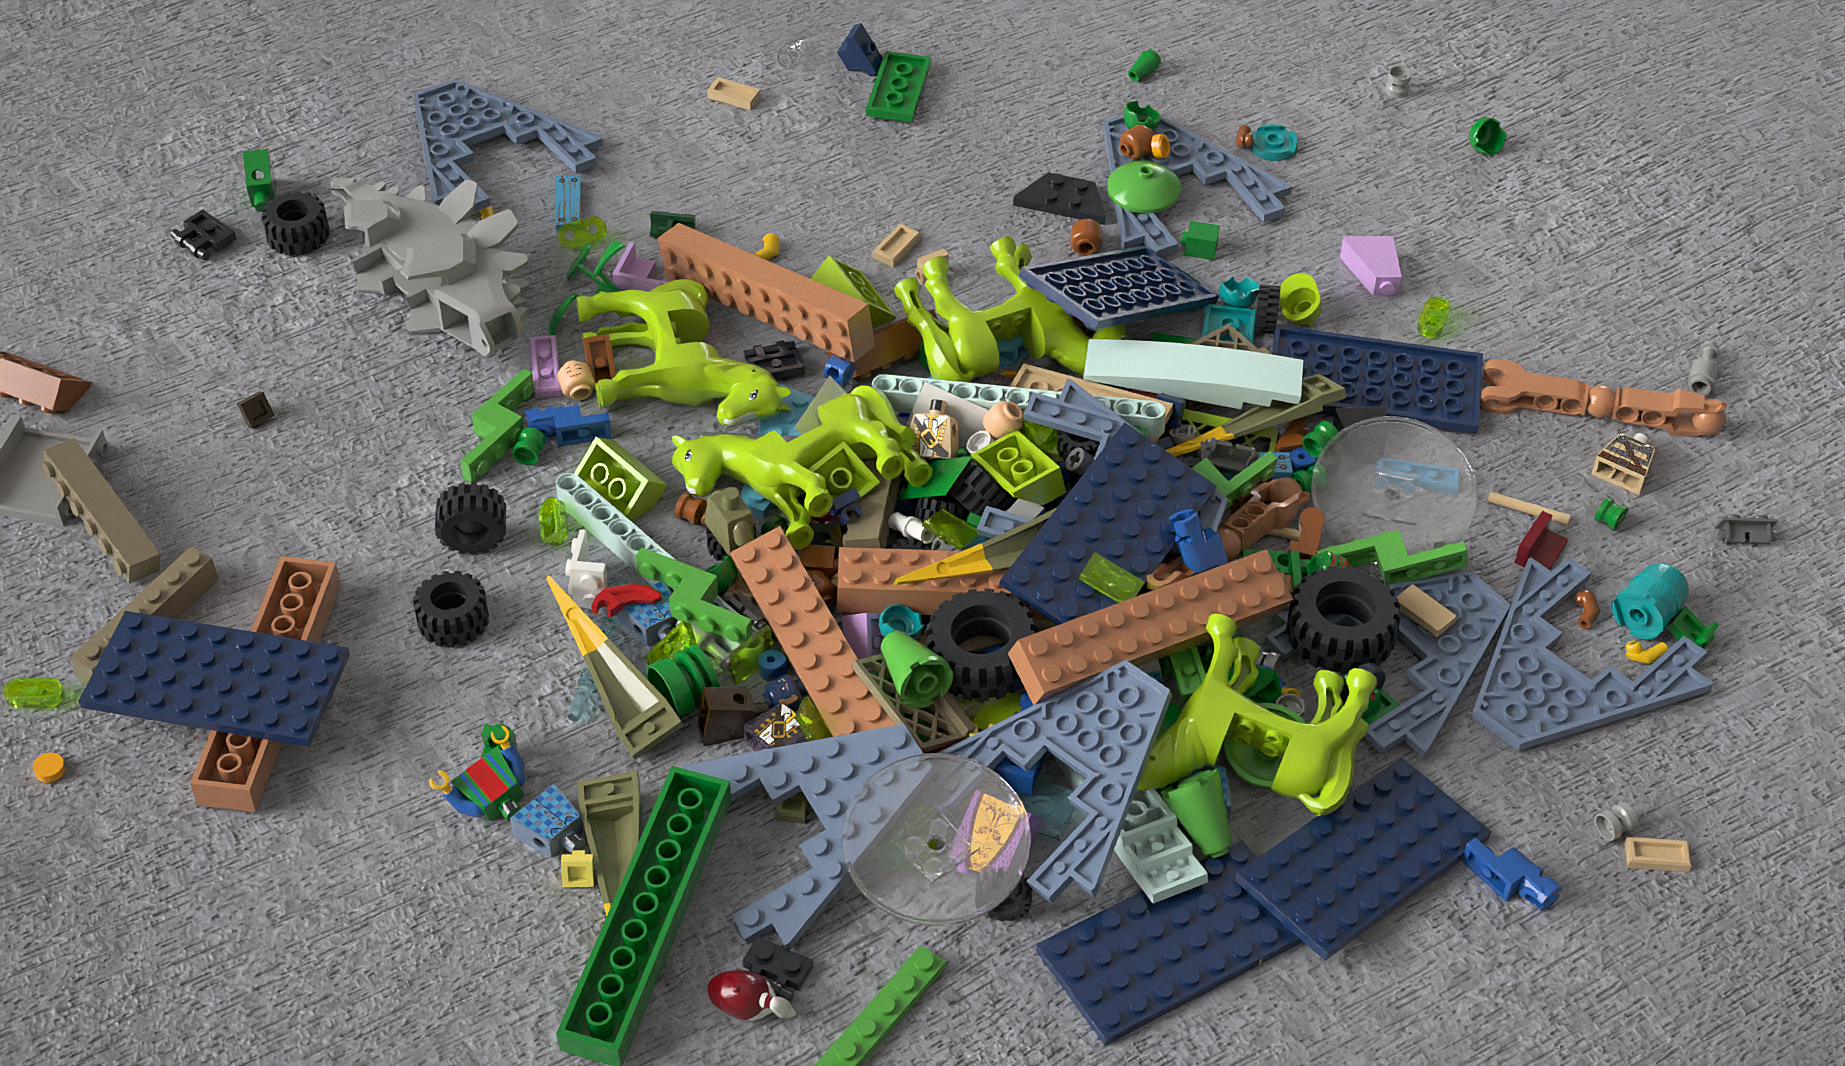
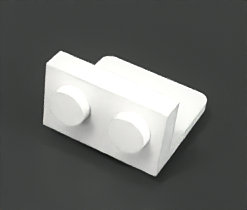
M580 529L578 538H573L571 552L573 557L568 559L566 563V576H570L568 594L572 595L573 601L578 607L592 609L591 605L595 597L602 590L608 588L606 565L604 563L590 562L587 531Z

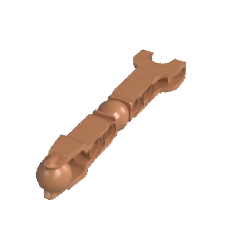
M1492 359L1484 366L1483 372L1486 382L1495 385L1487 386L1481 392L1480 406L1488 412L1507 415L1518 409L1525 408L1568 415L1581 414L1582 416L1587 411L1596 418L1607 417L1612 414L1611 420L1617 419L1623 423L1668 430V434L1672 436L1691 437L1719 435V430L1722 429L1726 422L1724 410L1727 407L1726 403L1708 399L1705 395L1682 389L1676 390L1674 393L1616 387V392H1614L1605 385H1597L1589 389L1590 383L1587 382L1585 384L1574 379L1529 373L1514 361ZM1679 413H1692V414H1691V417H1690V416H1686V415L1679 414Z
M1287 477L1272 479L1270 482H1264L1251 491L1250 500L1228 518V522L1222 524V528L1218 529L1217 533L1221 537L1228 562L1237 558L1242 553L1243 548H1250L1274 528H1285L1298 514V509L1309 502L1310 493L1302 491L1299 483ZM1180 556L1170 565L1160 563L1152 574L1147 575L1146 588L1156 590L1205 571L1195 573L1183 563Z

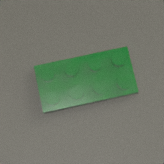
M885 51L866 107V116L913 123L931 66V57Z

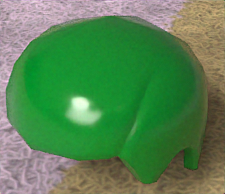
M1137 100L1129 101L1125 104L1124 121L1128 129L1136 125H1144L1153 131L1158 127L1161 115L1157 110L1152 109L1150 104L1144 108L1138 105Z
M1483 117L1477 120L1469 131L1470 144L1473 149L1490 156L1499 153L1505 145L1507 132L1499 125L1501 122L1491 117Z
M725 556L721 563L705 570L717 576L718 593L729 589L737 578V567L730 556Z

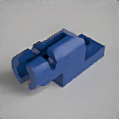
M579 404L559 407L546 406L544 412L539 408L525 410L527 428L538 429L545 437L556 435L558 447L593 442L595 437L612 439L608 413L581 416Z
M1186 509L1169 517L1172 531L1177 534L1175 542L1178 545L1182 561L1191 570L1199 573L1228 563L1220 535L1210 527L1205 528L1198 512L1195 513L1194 509Z
M1476 837L1466 844L1462 862L1505 901L1519 893L1523 899L1533 904L1540 911H1544L1558 900L1560 896L1558 892L1562 890V886L1551 876L1542 877L1544 870L1536 866L1515 847L1497 857L1488 846L1483 845Z

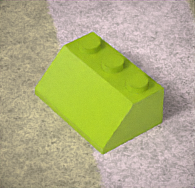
M830 255L810 278L868 303L872 328L894 321L897 317L861 270Z
M1018 430L970 454L973 461L1015 498L1045 505L1066 493L1060 467Z
M595 437L574 474L579 476L631 522L653 509L667 487L664 481L619 443L600 437Z

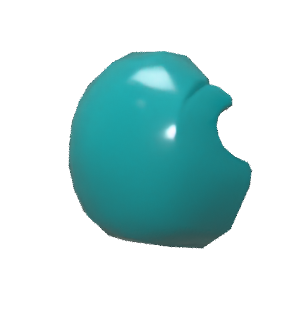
M1232 276L1226 282H1221L1219 294L1222 300L1232 307L1248 308L1255 302L1260 285L1250 277H1245L1241 282H1236Z
M902 604L888 606L879 617V628L884 638L893 631H903L916 640L924 627L921 623V614L915 613L911 608Z

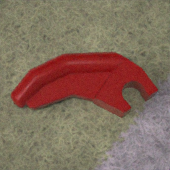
M633 583L605 588L595 597L591 605L592 613L598 614L600 608L607 607V617L612 618L622 611L624 606L631 603L653 604L656 601H660L662 593L651 586Z

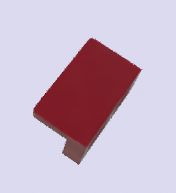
M1542 511L1519 544L1515 564L1525 568L1528 559L1531 557L1547 569H1551L1568 542L1566 537L1549 530L1552 514Z

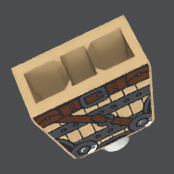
M1618 434L1598 453L1591 474L1639 495L1655 449L1653 446L1648 445L1649 439L1644 434H1635L1633 438L1625 434Z

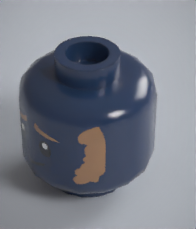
M785 674L767 683L765 686L766 693L762 694L765 702H767L771 713H776L775 709L782 704L796 712L804 706L803 696L808 693L800 678L794 681L791 675Z

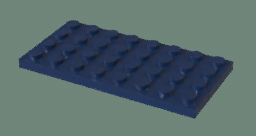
M1145 245L1025 266L1021 268L1018 277L1027 282V286L1046 295L1045 298L1048 301L1063 307L1067 314L1077 317L1091 330L1203 308L1208 304L1215 305L1220 296Z
M1276 325L1272 355L1303 360L1302 378L1320 374L1345 388V399L1336 401V404L1331 406H1323V411L1320 412L1334 414L1335 408L1386 406V421L1477 434L1483 353Z
M1124 422L1001 578L999 584L1056 625L1134 598L1145 585L1147 575L1154 572L1176 543L1175 536L1177 534L1172 531L1169 517L1186 509H1194L1195 513H1199L1217 486Z
M125 611L79 699V704L81 708L310 747L350 653L348 647Z
M1401 757L1348 794L1344 804L1334 812L1322 817H1315L1237 872L1235 881L1326 961L1462 860L1468 842L1476 837L1483 844L1490 838L1492 831Z
M1243 840L1228 847L1229 852L1216 858L1210 856L1199 862L1208 873L1207 883L1156 903H1152L1145 892L1141 891L1036 944V952L1104 1046L1258 966L1259 960L1262 959V964L1303 942L1235 881L1237 872L1257 859Z

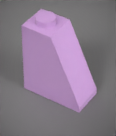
M1343 236L1340 258L1372 296H1398L1402 276L1393 236Z

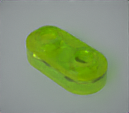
M597 216L569 222L558 229L557 241L562 247L568 249L585 245L587 242L593 243L605 236L607 226L604 220ZM590 225L596 227L597 232L595 234L589 232ZM566 232H571L573 234V239L571 241L565 238Z
M1438 296L1430 297L1426 300L1417 324V330L1421 335L1427 338L1441 335L1451 308L1448 300Z
M549 497L543 502L539 510V524L542 541L553 547L566 540L568 526L565 503L555 497Z
M15 678L7 682L3 687L5 701L13 708H51L60 704L65 697L62 683L56 678Z

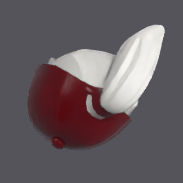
M739 969L726 971L716 975L708 983V996L713 1005L736 1019L753 1021L761 1019L772 1012L779 1018L796 1016V1012L789 1001L783 997H776L769 982L758 973Z

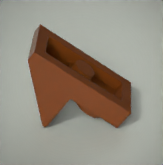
M609 334L582 338L586 363L590 367L595 383L603 379L612 380L616 376Z
M1308 417L1291 422L1275 445L1274 452H1289L1291 454L1296 448H1304L1302 440L1309 433V429L1306 428Z

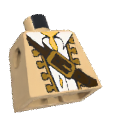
M932 399L930 401L929 414L915 413L913 415L909 428L913 429L915 433L916 443L911 449L918 452L922 460L958 458L956 452L959 449V424L953 417L945 415L946 401Z

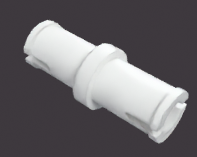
M897 512L893 513L888 520L891 529L893 528V530L901 532L908 539H918L927 544L935 538V529L932 526L923 524L916 517H906Z

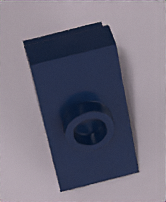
M862 23L853 26L837 51L848 71L860 69L869 76L877 74L883 60L875 42L872 41Z

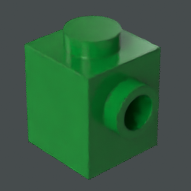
M1190 221L1188 231L1183 230L1181 245H1186L1184 256L1214 260L1220 225Z

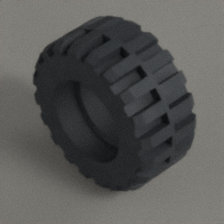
M1330 566L1328 570L1321 568L1314 571L1313 576L1311 574L1305 576L1301 583L1297 584L1293 590V600L1290 602L1286 626L1289 642L1294 650L1297 649L1296 653L1303 660H1309L1311 666L1315 668L1319 666L1331 672H1340V675H1346L1353 668L1357 669L1366 663H1374L1379 666L1381 662L1387 660L1395 646L1401 619L1399 601L1394 596L1395 593L1389 585L1384 586V581L1378 576H1371L1369 571L1364 569L1361 571L1354 570V567L1346 566L1345 568ZM1333 613L1347 614L1360 620L1363 625L1355 627L1340 626L1331 623L1323 616Z
M985 588L984 591L970 589L966 594L962 595L960 592L953 595L951 601L945 600L939 605V610L933 612L930 617V623L927 624L926 644L927 648L944 658L953 671V681L948 692L955 696L961 694L963 699L971 701L973 698H980V702L989 701V698L996 697L998 700L1005 698L1008 692L1013 694L1021 689L1020 684L1023 683L1008 653L1017 640L1038 633L1036 620L1033 619L1031 610L1026 606L1023 607V602L1018 598L1014 597L1011 599L1010 594L1003 591L996 593L993 589ZM979 635L994 636L1007 643L1001 649L989 654H973L959 647L963 641Z

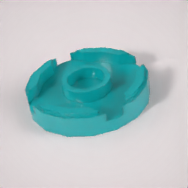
M1262 125L1257 128V131H1253L1254 143L1250 147L1253 153L1260 158L1269 161L1287 160L1297 152L1298 137L1294 131L1285 130L1286 127L1283 125Z

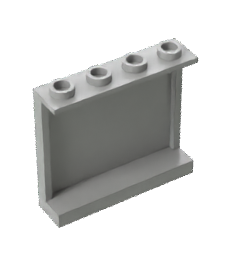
M11 414L0 432V515L64 526L69 516L73 515L68 499L60 496L56 483L52 478H48L42 469L44 450L75 438L98 469L102 458L106 457L109 450V444L105 439L103 429H98L94 438L91 439L25 428L22 416Z

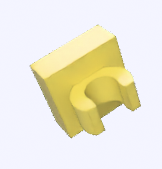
M573 850L572 854L562 855L563 887H594L593 854H586L585 850Z

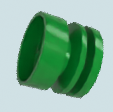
M695 644L686 646L683 651H676L673 655V661L668 657H664L648 665L646 669L648 681L669 702L680 719L694 711V703L698 707L701 706L704 687H720L718 677L711 662L701 648Z

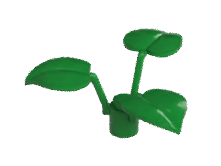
M614 240L602 254L592 274L582 265L583 260L587 259L591 249V244L587 242L579 252L578 257L571 263L566 278L570 280L576 270L580 269L599 285L595 294L601 291L606 293L623 291L615 286L604 275L602 270L604 265L626 246ZM599 275L603 281L598 279L596 276ZM572 293L560 303L549 322L550 335H555L560 319L576 297L585 295Z

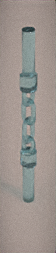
M619 576L615 586L628 584L629 579L626 576ZM605 607L601 617V631L609 639L611 628L615 626L618 619V613L612 618L607 617V607ZM586 664L580 674L579 686L567 716L571 721L579 720L588 692L594 685V680Z

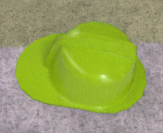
M1307 273L1293 274L1280 285L1279 303L1282 313L1286 319L1298 325L1314 327L1313 321L1322 312L1321 297L1317 284L1313 277Z

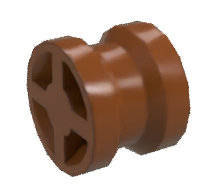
M683 493L677 501L674 512L675 517L680 520L687 519L690 524L699 525V519L707 508V501L702 498L694 499L691 494Z

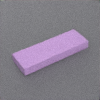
M556 335L530 337L535 399L562 396L561 387L557 379L559 362Z

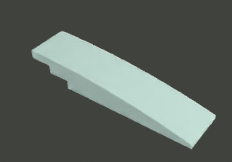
M1089 339L1083 379L1157 394L1164 393L1170 396L1241 409L1243 402L1270 407L1272 399L1299 404L1302 390L1303 360L1259 352L1193 344Z
M1053 755L1075 790L1086 778ZM1154 788L1146 791L1137 789L1114 851L1151 902L1156 903L1207 883L1208 873L1192 854V844L1177 827L1176 815Z

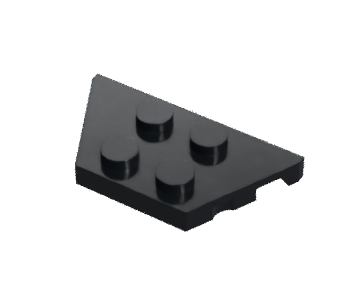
M1048 172L1013 198V206L1079 220L1091 219L1099 224H1105L1106 214L1096 183L1093 181Z

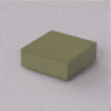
M799 792L778 804L775 811V820L805 824L810 803L803 792Z

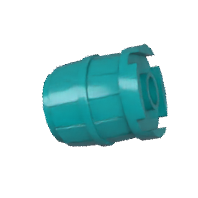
M1664 563L1649 565L1633 577L1629 585L1617 594L1612 603V614L1621 627L1625 625L1632 630L1629 633L1630 635L1644 640L1654 639L1665 630L1668 622L1678 615L1689 594L1688 582L1685 576L1671 565Z

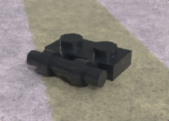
M203 209L183 221L184 230L180 232L174 229L170 234L177 245L187 248L191 255L203 260H208L210 257V252L207 251L208 248L211 247L215 251H219L237 239L235 231ZM197 237L198 240L194 242L192 239Z
M784 340L776 341L773 345L762 347L760 344L753 346V349L743 350L745 361L748 360L749 364L757 365L769 371L775 380L805 374V366L799 350L796 349L795 341L784 342Z
M757 936L742 960L743 967L749 969L748 971L774 980L773 983L769 982V984L773 988L776 997H783L789 1003H791L794 997V992L787 990V986L799 991L814 967L812 959Z

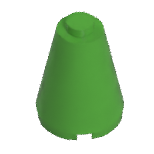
M893 631L885 636L881 643V651L898 696L908 707H927L933 704L931 700L938 694L942 697L948 691L953 681V671L944 658L903 631Z
M1215 769L1213 772L1211 770L1203 771L1180 781L1178 789L1173 790L1172 785L1161 791L1165 802L1204 855L1210 854L1212 858H1216L1229 852L1227 847L1232 844L1218 769Z

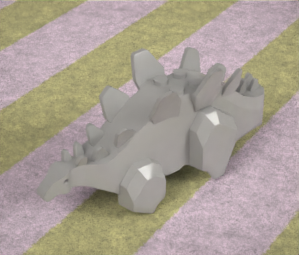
M363 177L333 178L330 181L332 194L342 198L347 204L344 207V226L349 230H360L362 234V254L353 258L352 261L357 273L358 292L388 295L400 289L403 293L407 294L406 298L411 309V316L405 325L411 334L444 331L476 349L483 356L522 336L523 331L530 325V319L523 318L527 314V309L522 307L526 305V299L518 297L522 291L528 290L530 286L526 279L506 278V275H512L528 265V256L524 253L502 251L500 248L518 229V221L511 210H504L483 220H473L470 217V213L474 210L478 187L477 183L471 180L462 182L443 199L440 206L426 202V192L423 186L415 187L403 198L398 196L399 188L396 186L384 191L386 188L384 181L373 186Z

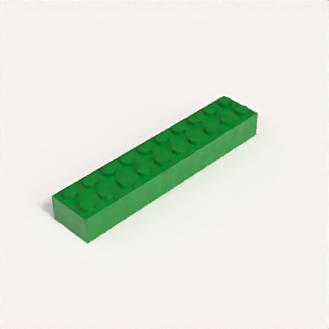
M671 766L556 1032L560 1051L611 1066H623L732 801L730 781Z

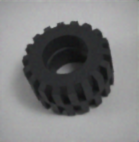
M295 191V193L288 192L285 195L276 196L274 200H270L262 210V222L267 243L280 254L285 253V255L289 256L292 254H296V256L303 253L309 254L314 249L318 250L321 244H325L327 237H329L330 229L324 203L316 195L311 196V193H301Z
M970 459L948 491L971 513L981 517L986 506L1006 511L1014 502L1013 496L972 459Z
M464 482L459 483L457 487L453 485L448 487V491H443L440 494V498L436 501L435 535L437 539H440V543L443 546H448L449 550H457L460 554L471 553V555H477L478 552L486 553L489 552V549H495L498 547V543H502L504 535H506V503L504 502V497L498 495L496 489H489V486L485 484L477 485L476 482H471V484H465Z
M444 571L442 575H437L436 573L431 576L430 580L425 579L422 582V587H417L415 591L416 596H413L414 611L419 632L422 636H425L428 642L435 641V645L440 647L443 644H446L447 647H454L455 644L463 646L466 645V641L470 640L472 642L476 640V635H482L485 631L484 627L489 622L485 589L477 578L473 579L471 574L466 573L462 575L461 571H455L454 573Z

